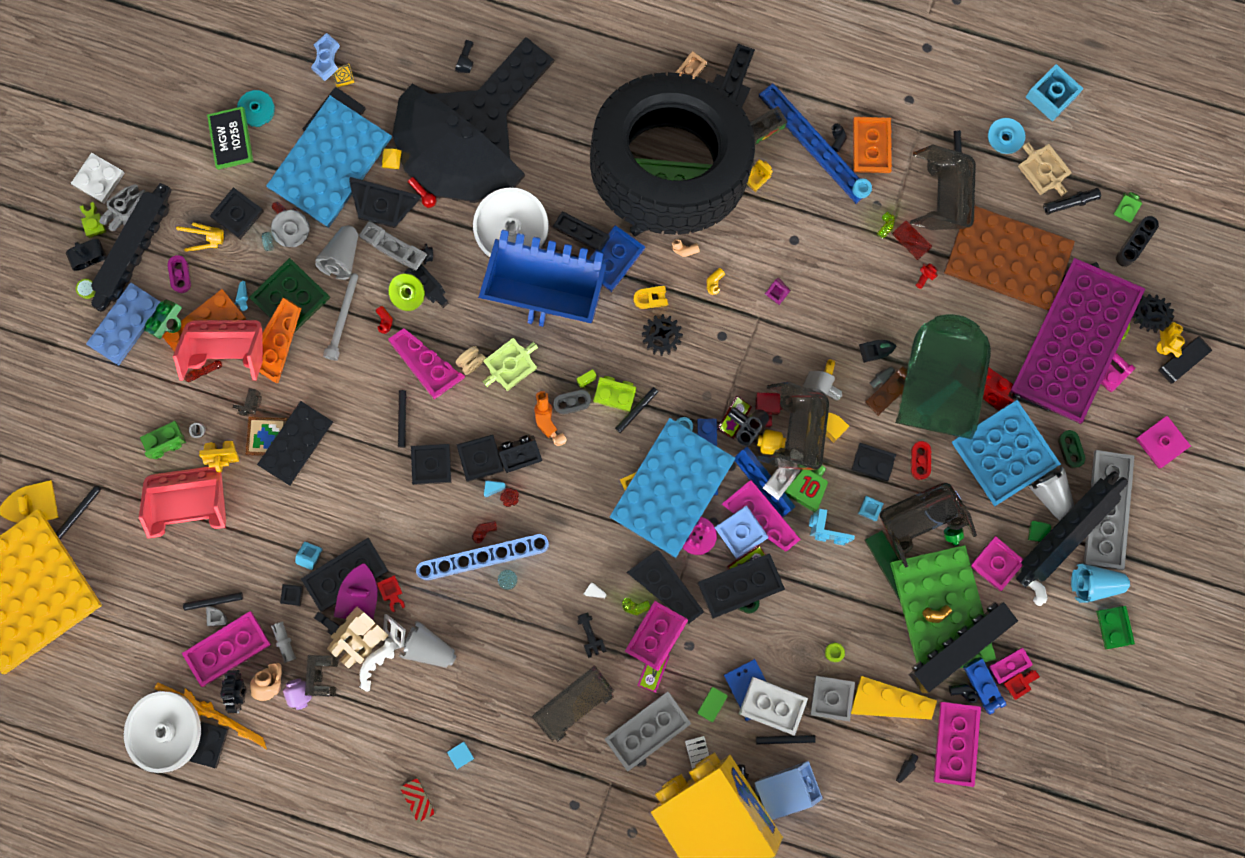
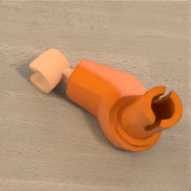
M540 391L536 394L537 404L534 407L537 427L548 438L552 437L556 446H561L566 443V437L563 433L556 435L558 429L551 420L552 405L548 402V393L545 394V391Z

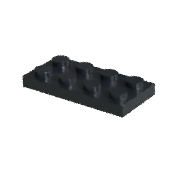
M300 401L257 465L291 486L332 426L333 421Z
M370 538L363 540L301 578L321 613L336 604L339 588L344 578L358 565L365 563L371 570L375 580L389 572Z
M770 553L697 582L712 619L785 590Z

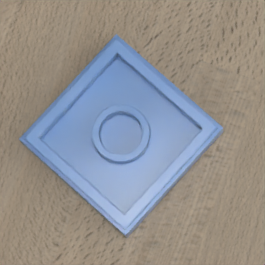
M745 506L715 527L736 559L769 538L748 506Z

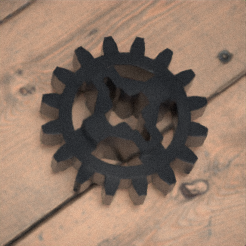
M1148 294L1147 298L1142 295L1132 318H1136L1134 324L1139 323V328L1145 327L1146 332H1149L1150 329H1153L1154 333H1157L1158 329L1163 332L1166 327L1170 326L1174 315H1172L1174 309H1169L1171 303H1165V298L1160 300L1158 295L1155 298H1152L1151 294Z
M662 314L661 318L658 319L655 315L654 321L647 320L649 326H643V329L646 331L642 332V337H645L643 344H648L647 350L652 348L654 355L657 351L660 352V356H663L664 352L670 355L671 349L677 350L676 344L681 345L682 341L678 338H682L683 334L678 332L681 331L682 327H676L678 321L672 322L671 316L665 319L664 314ZM655 326V332L649 335L651 329ZM659 332H662V334H666L665 338L659 336ZM675 335L674 341L670 344L669 339Z
M239 670L227 671L225 674L226 679L222 681L220 696L223 699V704L226 705L225 710L228 714L240 713V710H242L241 705L245 703L247 689L244 685V680L241 679L242 674Z

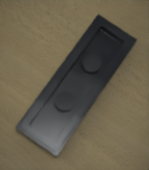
M563 211L553 224L555 230L596 251H602L610 238L609 234Z

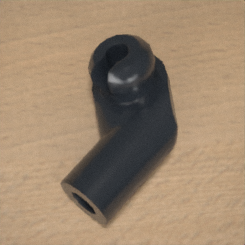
M836 123L831 128L835 139L832 148L835 152H839L847 136L844 128L839 123Z

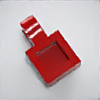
M1031 670L1024 676L1018 673L1003 684L1012 698L1017 700L1032 690L1029 684L1040 676L1036 670Z

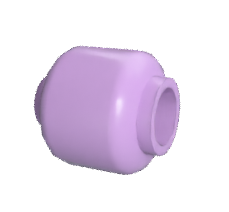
M295 679L286 683V687L283 689L287 705L289 707H296V710L307 707V703L312 699L308 683L301 681V679Z

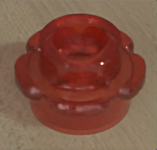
M506 488L501 493L500 500L503 501V505L506 507L515 506L519 501V493L515 489Z

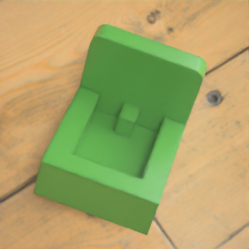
M1124 192L1123 198L1113 214L1131 223L1142 205V201L1139 199V195L1133 192H1129V194Z

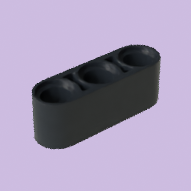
M1147 216L1137 224L1116 256V261L1120 266L1127 267L1140 256L1158 229L1159 222L1155 217ZM1144 224L1149 225L1150 230L1146 229ZM1134 238L1140 241V245L1135 242ZM1124 253L1129 254L1130 259H1127Z
M1198 336L1181 350L1182 354L1179 358L1176 356L1172 357L1158 369L1170 384L1177 381L1212 351L1201 336Z

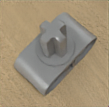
M810 371L802 387L804 392L815 393L816 391L836 401L842 397V391L832 385L835 380L834 376L823 371Z

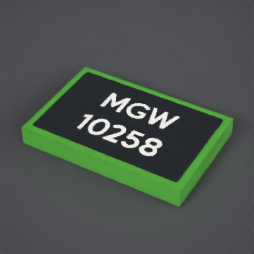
M238 107L208 114L216 169L219 170L253 162L245 108Z

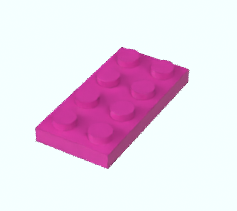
M249 611L189 648L182 655L200 686L204 687L227 673V671L232 670L266 649L271 643L252 611Z
M940 702L933 782L975 787L981 707Z

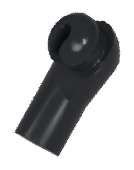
M968 684L949 686L951 696L961 694L969 703H976L978 701L977 692Z

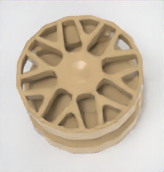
M473 346L462 353L455 363L458 367L463 368L462 371L465 375H468L476 370L486 358L483 354L479 353V349L476 346Z

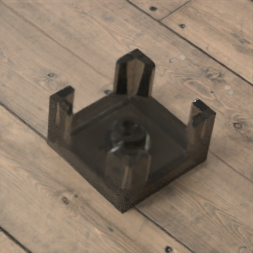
M308 655L305 696L336 697V687L321 686L323 680L322 666L337 667L339 657Z

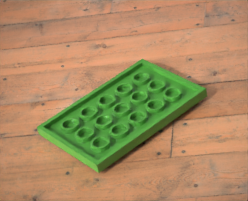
M966 545L890 563L916 663L919 661L923 663L928 659L927 655L931 651L941 649L943 647L942 643L950 637L953 639L958 635L956 632L965 625L967 627L973 623L971 620L980 613L984 614ZM948 605L952 610V613L940 623L928 622L922 615L925 608L939 611L943 606ZM992 643L966 664L979 657L984 662L996 660Z

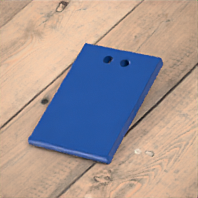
M755 659L724 674L740 709L752 677L766 682Z

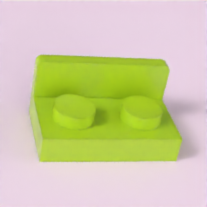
M609 376L599 377L593 402L630 412L636 393L634 384L628 381L616 382L615 378Z

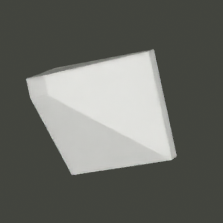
M591 583L584 592V595L605 599L607 596L594 583Z

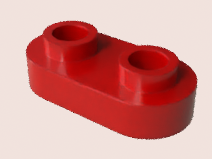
M924 441L915 443L911 448V474L917 480H924L931 474L932 451L930 445ZM922 449L923 455H919L917 450ZM917 468H922L923 474H919Z

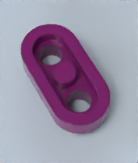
M180 255L171 257L168 261L170 285L177 293H186L191 287L188 262ZM178 264H182L180 269H176ZM180 282H184V286L179 287Z

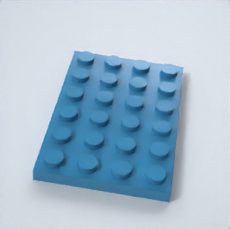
M329 96L266 187L329 228L352 196L349 183L350 177L363 180L392 136L332 96Z
M669 418L609 518L676 558L736 458Z

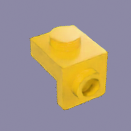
M758 159L756 165L751 169L747 185L756 192L771 177L773 172L771 166L766 161Z

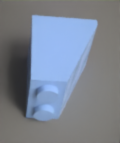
M809 761L766 776L755 782V792L760 797L763 807L772 820L811 808L823 799Z

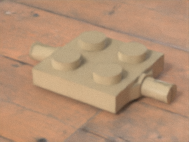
M1029 142L1025 144L1022 148H1024L1029 156L1019 164L1018 168L1040 196L1053 188L1061 196L1066 194L1068 191L1061 182L1072 172L1050 144L1036 151Z

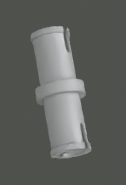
M280 622L272 625L271 628L277 640L275 644L280 649L284 663L296 659L290 644L292 641L291 638H288L284 623Z

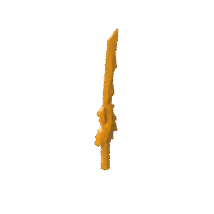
M159 682L156 684L155 690L159 692H174L184 696L193 704L198 715L218 720L219 725L234 729L238 732V736L252 740L267 750L263 737L214 710L212 702L206 703L205 701L199 702L195 700L192 692H189L186 688L183 694Z

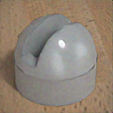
M195 422L189 427V433L194 438H200L206 432L205 425L201 422ZM198 425L200 426V434H198Z

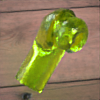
M886 212L882 216V220L886 223L877 232L883 239L894 227L895 216L891 215L890 212Z
M625 598L622 601L624 611L632 615H639L651 608L648 600L640 604L632 602L630 598Z

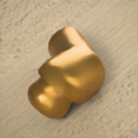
M948 605L943 606L939 611L925 608L922 615L928 622L940 623L952 613V610Z

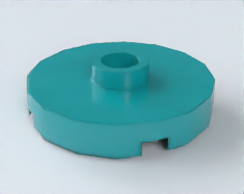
M260 90L246 92L241 96L237 104V108H245L247 125L251 127H261L263 124L269 123L275 114L272 98Z

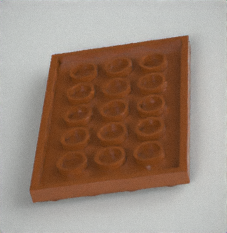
M968 204L944 274L1049 311L1060 288L1075 241Z

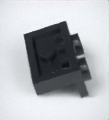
M524 435L517 441H506L498 447L506 473L542 461L534 435Z

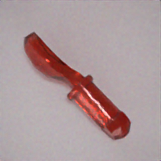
M215 360L213 363L201 367V370L193 369L185 375L184 379L186 382H191L202 375H208V373L220 369L222 362Z

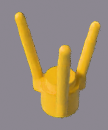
M195 222L192 223V226L205 230L176 227L180 231L206 235V241L210 242V244L185 248V252L218 248V244H223L224 230Z

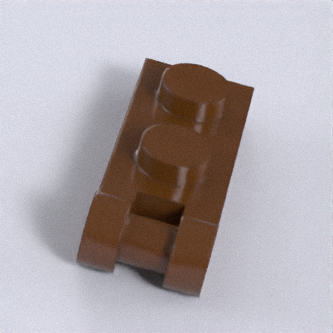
M902 366L865 403L879 416L917 379L913 375L911 376L907 369ZM899 377L906 381L903 385L897 380Z

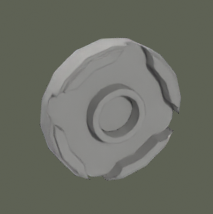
M292 209L278 213L271 224V232L275 241L285 247L301 245L308 238L310 231L309 222L306 217L299 211Z

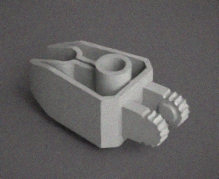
M135 184L125 187L107 201L108 210L100 218V223L105 225L114 218L109 225L111 231L117 230L122 224L125 225L145 190L143 189L139 192L138 186Z

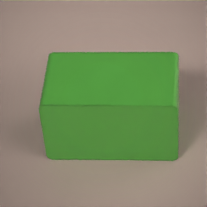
M711 687L697 714L713 722L728 696L718 689Z

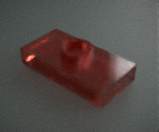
M907 220L892 233L917 260L933 247Z

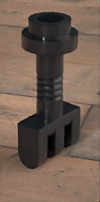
M588 612L577 616L578 625H583L589 642L584 645L588 658L592 657L590 649L594 650L595 655H599L598 646H601L603 653L607 652L603 640H596L590 624V620L593 619L592 616H589Z

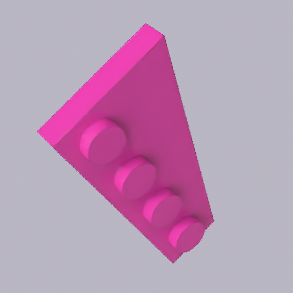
M403 328L388 339L389 343L433 399H436L465 379L462 373L457 372L448 362L443 361L434 351L429 350L406 329Z
M752 480L721 504L734 514L748 506L769 536L768 539L785 552L801 540Z

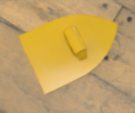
M52 480L25 486L13 492L1 504L0 515L7 520L19 523L38 509L41 510L47 521L59 518Z

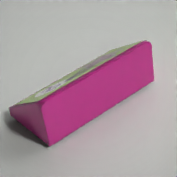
M670 655L666 657L659 671L645 664L637 686L656 693Z

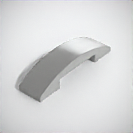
M368 222L359 234L361 239L374 248L414 270L418 269L427 256L425 252L412 245L409 246L372 222Z

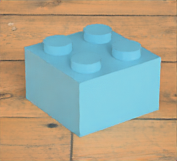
M1055 64L1031 88L1026 98L1053 122L1078 97L1083 88Z

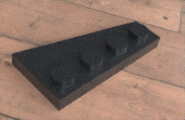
M658 549L627 572L628 575L668 608L688 619V624L704 613L703 609Z

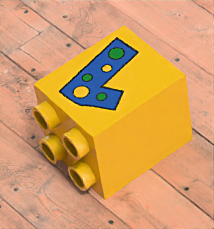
M714 752L695 764V768L689 771L692 777L691 780L686 781L681 773L662 785V789L655 793L659 803L651 811V814L679 858H773L776 856L783 836L731 755L720 760Z

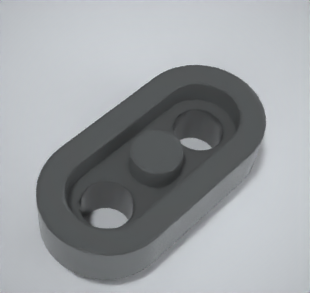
M585 390L559 395L554 399V410L561 415L585 410L591 404V396ZM584 398L585 402L583 404H580L578 402V399ZM564 402L567 404V406L565 408H560V403Z

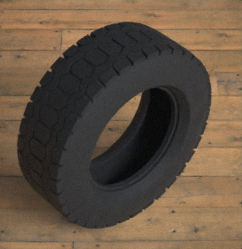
M666 72L654 73V77L652 74L641 76V79L638 77L620 86L618 90L616 89L600 108L592 132L590 148L591 175L595 188L598 190L602 200L620 218L623 219L625 217L626 222L634 226L637 223L638 228L646 231L651 228L650 232L662 234V231H664V234L675 235L676 231L678 235L689 234L690 231L694 233L702 231L703 228L705 230L723 220L733 211L742 198L755 155L753 129L748 116H746L742 107L738 106V102L722 88L718 89L717 85L709 81L706 84L705 79L696 76L692 79L693 75L682 73L679 76V73L668 72L667 76ZM657 127L679 128L694 134L707 146L712 155L713 165L706 172L695 178L679 181L667 180L643 169L633 157L629 145L637 136L647 130Z

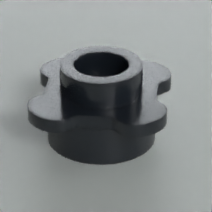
M424 244L420 250L427 254L423 260V264L426 265V262L433 261V248Z

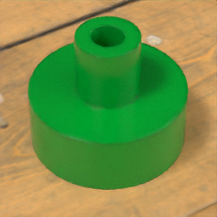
M959 525L948 526L944 529L945 540L952 542V545H959L960 540L964 538L963 528Z

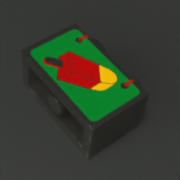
M778 106L750 122L754 133L755 145L786 128L787 120Z

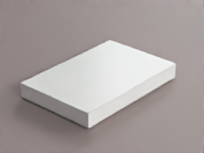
M752 677L739 714L795 736L808 698Z

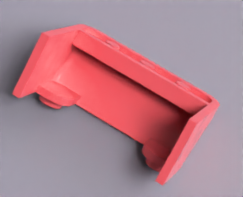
M202 320L187 323L173 355L179 380L184 381L188 368L199 369L206 363L207 359H243V365L250 368L252 380H257L263 362L261 323L256 320Z

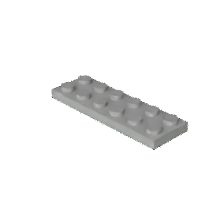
M1094 451L1091 487L1100 478L1104 480L1113 471L1119 474L1118 479L1124 477L1128 483L1119 493L1121 495L1120 502L1086 537L1084 564L1117 570L1125 569L1134 455Z

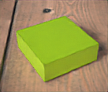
M593 369L576 379L579 387L583 388L596 380V373Z

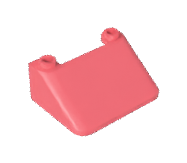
M215 467L153 474L144 480L139 520L147 538L163 536L165 534V526L168 524L209 519V524L212 528H226L222 473L217 472Z

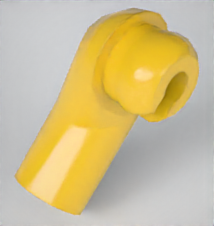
M718 268L707 278V291L712 295L718 294L720 291L718 281L725 275L721 268Z

